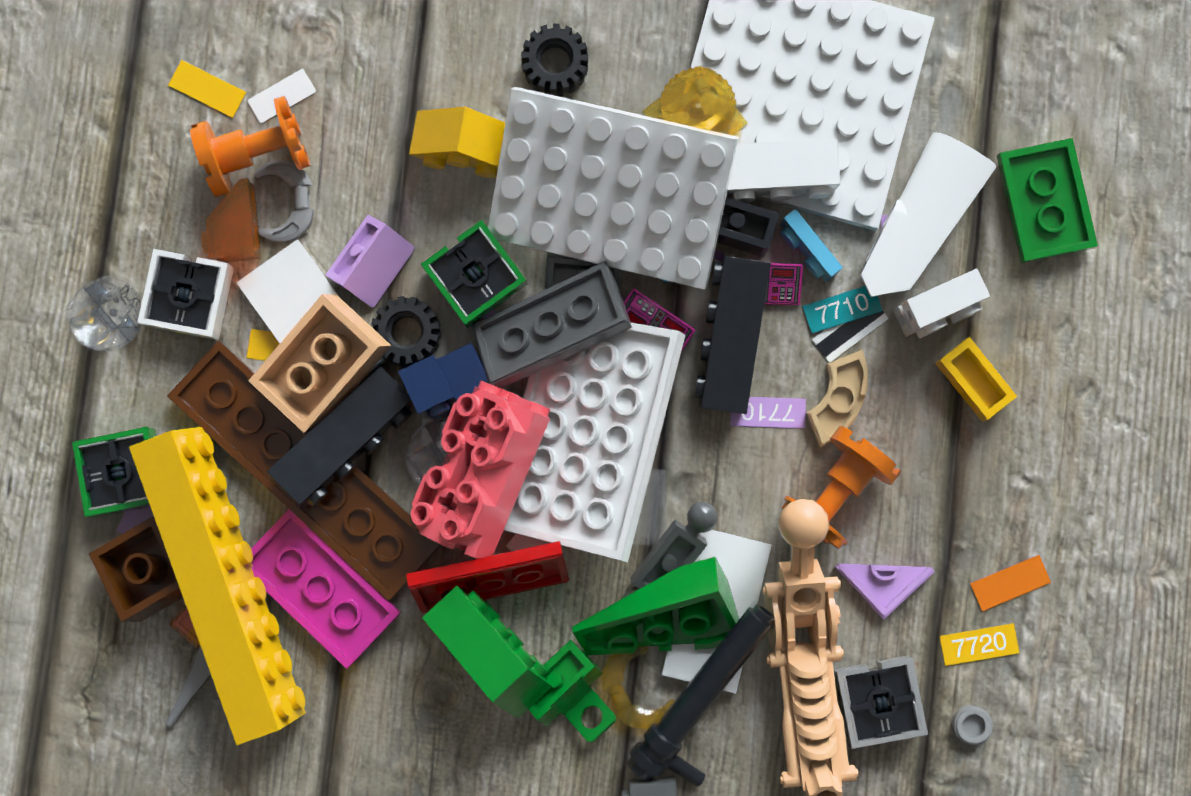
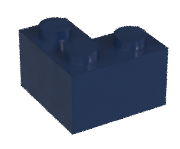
M472 343L438 359L432 355L398 371L417 413L424 419L430 418L433 421L449 416L452 406L457 402L458 398L465 393L472 394L475 386L478 387L480 380L489 383L486 371Z

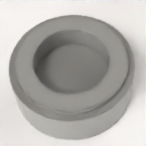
M974 705L963 706L955 712L952 718V730L955 736L966 744H982L992 733V719L980 707Z

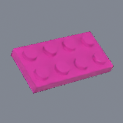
M290 509L251 548L253 553V567L251 566L254 577H259L264 583L266 592L346 669L364 653L401 613L391 601H388Z

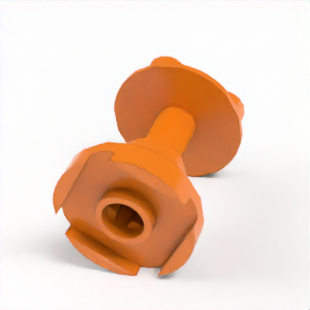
M285 96L274 99L280 125L245 136L240 129L215 137L211 126L206 120L191 125L190 135L199 165L204 166L209 176L205 180L215 197L231 193L232 186L229 173L253 166V157L288 147L299 171L311 166L304 145H301L298 135H301L299 124L295 114L291 113Z
M839 426L830 437L832 444L843 454L827 473V476L832 481L816 500V503L827 513L829 522L851 494L858 498L873 477L888 485H892L901 473V470L895 469L896 464L864 438L861 441L857 440V442L850 439L849 437L853 431L843 426ZM785 496V503L781 509L783 510L789 503L796 500ZM829 525L826 538L822 542L827 545L830 543L837 549H840L842 545L846 546L847 540Z

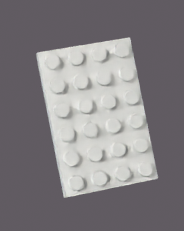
M514 87L510 93L488 229L497 240L596 264L606 261L609 267L705 290L708 285L739 137Z
M631 323L632 328L529 375L523 398L551 409L548 415L550 421L504 530L552 543L560 541L563 546L628 562L685 334L680 331Z

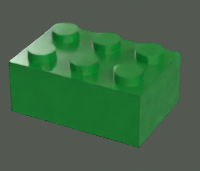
M458 586L454 587L422 617L491 702L518 719L552 687L543 677L548 672L543 664L522 647L524 645L523 641L511 628H507L499 620L501 618L499 613L487 601L484 602L474 590L467 594Z

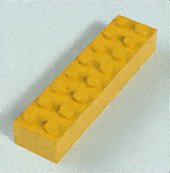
M203 427L179 429L165 432L130 446L129 449L236 745L281 730L306 714L304 709L306 703L305 696L301 688L296 686L292 676V661L288 652L282 648L279 640L277 619L269 612L267 607L264 583L259 577H254L251 566L253 567V553L249 544L242 538L238 527L240 525V517L236 508L229 502L225 491L227 489L226 478L223 472L216 466L212 455L214 453V446L210 436L204 432Z

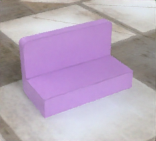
M367 215L325 276L351 292L370 307H374L414 251V246L387 224Z

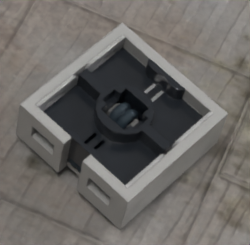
M901 656L876 661L878 668L869 669L865 664L834 669L835 685L840 711L844 720L846 741L851 749L928 735L913 657Z

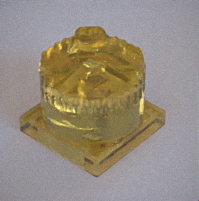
M702 65L682 70L680 74H675L674 78L670 79L669 83L664 86L661 97L642 111L643 116L735 136L748 125V122L735 107L737 101L734 98L735 93L732 91V86L728 84L726 79L722 78L721 74H716L714 70L702 67Z

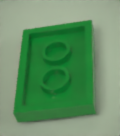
M1073 138L1000 152L996 156L1021 264L1098 247Z

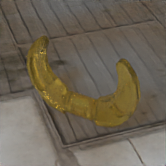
M637 647L634 653L612 654L608 658L602 670L603 675L601 676L603 691L609 690L608 692L616 708L620 711L616 714L623 723L641 729H648L652 723H658L675 702L674 699H670L664 706L655 710H647L639 707L637 704L631 705L630 699L622 684H620L624 681V671L628 662L635 656L648 653L647 647Z

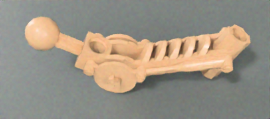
M799 499L789 503L782 510L778 520L780 535L791 545V561L779 562L778 582L764 583V587H762L763 595H765L764 607L775 618L772 621L773 628L767 634L772 652H768L766 662L770 668L779 667L784 705L782 730L787 772L781 773L780 784L783 785V788L802 786L806 796H843L842 782L856 781L858 769H855L854 765H849L844 720L837 703L833 662L842 661V657H844V651L841 649V646H836L838 624H840L839 606L835 605L834 592H839L841 583L837 576L824 578L818 559H814L815 546L826 538L829 529L828 515L815 501ZM807 627L811 644L796 642L795 628Z

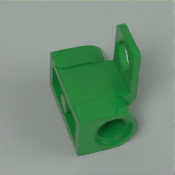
M570 639L543 665L548 671L543 677L552 687L528 710L537 721L547 727L562 713L586 741L594 743L616 722L617 717L591 688V685L603 675V672ZM590 707H597L602 712L601 723L595 728H586L582 723L583 713Z

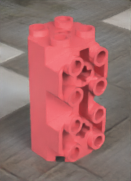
M481 380L478 387L475 386L472 394L465 393L461 395L457 402L453 404L442 430L441 444L443 450L447 452L442 466L436 465L430 468L427 474L423 475L412 502L411 518L413 523L417 525L416 529L419 530V533L450 549L458 548L465 550L464 554L474 558L492 556L550 421L548 415L551 409Z

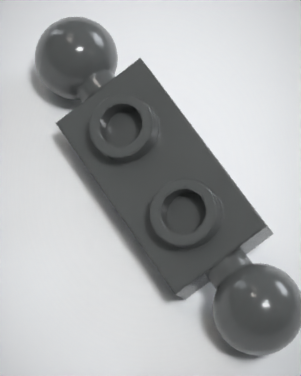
M698 502L690 507L687 513L688 524L686 526L674 520L630 577L631 584L639 590L680 566L694 563L707 546L706 539L699 534L712 530L717 524L718 514L716 509L707 502ZM630 590L626 592L622 598L630 595L631 593L637 590Z

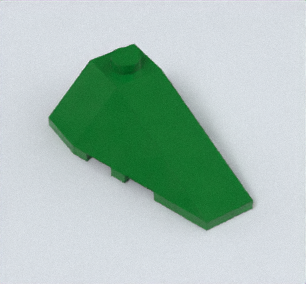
M712 557L674 569L572 626V633L587 656L634 653L637 647L659 646V652L672 651V645L694 644L695 650L710 649L719 646L738 622L739 616L728 579L717 558Z

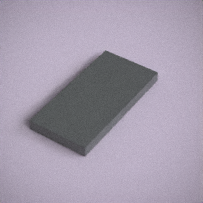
M604 261L472 324V328L489 384L503 388L630 329L632 325L611 267Z

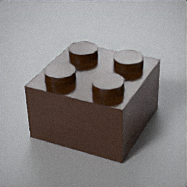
M154 516L89 553L121 622H142L183 598Z

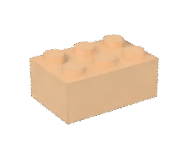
M322 294L249 379V382L303 433H307L351 394L392 345L340 297L332 294Z

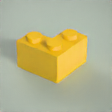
M466 106L417 111L409 155L423 159V165L429 168L445 169V164L459 168L472 167L478 176L496 178L505 122Z

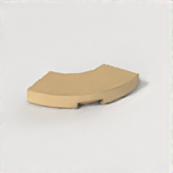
M863 350L826 364L829 378L826 394L817 406L806 412L819 448L831 443L830 437L839 426L849 428L857 418L868 387V369Z

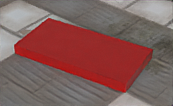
M560 541L406 574L408 588L421 613L429 612L456 586L467 594L474 590L483 600H488L570 581Z

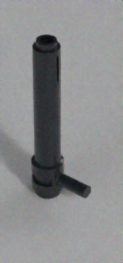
M756 604L754 608L749 607L660 721L652 723L644 733L645 740L637 742L630 751L631 757L627 761V765L638 777L645 781H651L654 776L659 777L667 767L697 787L703 783L706 776L705 773L677 756L678 752L682 749L681 742L773 628L772 621L775 618L765 607Z

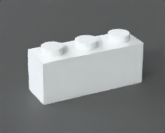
M838 139L738 144L726 197H732V199L741 202H751L755 200V196L770 195V200L774 201L789 200L793 198V194L808 193V198L811 199L831 196V192H835L841 184Z

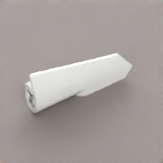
M937 132L932 133L900 199H897L867 256L866 265L860 276L870 297L909 291L996 169L994 162L948 135Z

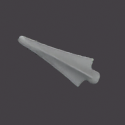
M201 646L176 704L165 724L167 727H172L187 705L211 677Z

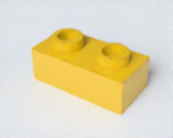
M970 337L963 340L935 362L937 367L982 422L989 420L1018 397Z

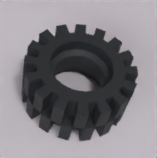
M553 23V28L550 29L547 28V24L540 26L541 31L537 33L534 30L530 34V40H525L523 44L524 50L521 52V60L525 78L529 84H533V89L537 92L542 90L545 94L549 95L557 93L558 97L564 96L563 92L568 91L570 94L575 91L577 84L581 86L584 82V76L588 72L586 43L582 42V36L578 32L576 34L572 33V28L567 25L565 29H561L560 24ZM550 48L563 49L570 58L568 67L560 73L546 71L541 65L543 53Z
M400 296L397 297L398 300L392 301L390 299L386 301L387 305L385 307H379L376 311L378 315L376 319H372L371 325L376 332L392 345L383 357L395 365L399 364L403 367H409V365L432 356L431 354L434 350L437 351L442 332L440 331V322L428 304L424 301H419L415 297L405 298ZM402 318L415 319L421 328L419 339L409 346L397 344L392 336L394 324Z

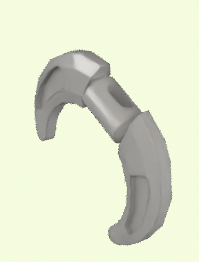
M274 160L265 163L255 171L254 177L256 179H261L265 176L283 178L290 188H294L295 210L297 211L291 212L290 217L282 226L275 229L260 228L258 232L261 236L274 242H288L297 239L309 228L313 220L314 209H310L308 186H312L310 178L304 170L299 171L291 161Z

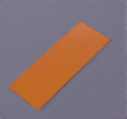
M1037 555L970 584L981 610L985 611L1051 583V580L1040 555Z

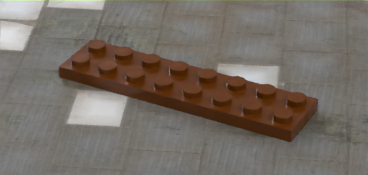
M218 340L167 397L196 424L203 427V430L378 592L388 601H391L407 583L406 574L417 572L441 544L421 535L419 530L416 529L417 525L413 523L411 515L358 466L344 480L339 481L337 478L325 488L328 494L319 504L313 508L307 505L301 511L269 479L267 471L309 432L303 433L249 382V379L255 372L224 343Z

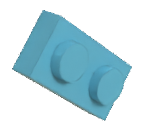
M794 209L783 218L780 223L783 229L780 232L781 236L792 249L798 247L806 257L804 264L809 272L817 279L822 277L825 282L838 274L843 267L799 212Z

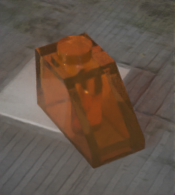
M248 178L239 179L206 219V231L201 233V242L204 253L209 254V258L212 260L228 263L262 259L255 186Z

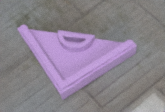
M837 564L834 567L882 619L889 616L935 572L931 567Z

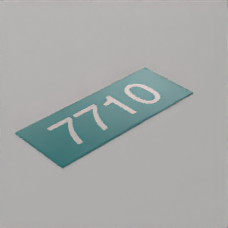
M866 286L802 306L811 333L883 311L878 296L870 297Z

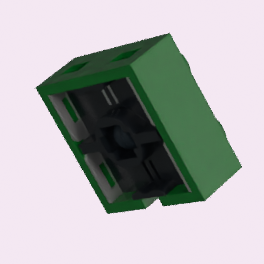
M482 220L458 236V244L448 250L445 246L421 263L424 271L466 328H469L528 285L525 277Z
M142 427L72 442L85 517L97 518L150 507L129 447L157 436L155 429Z

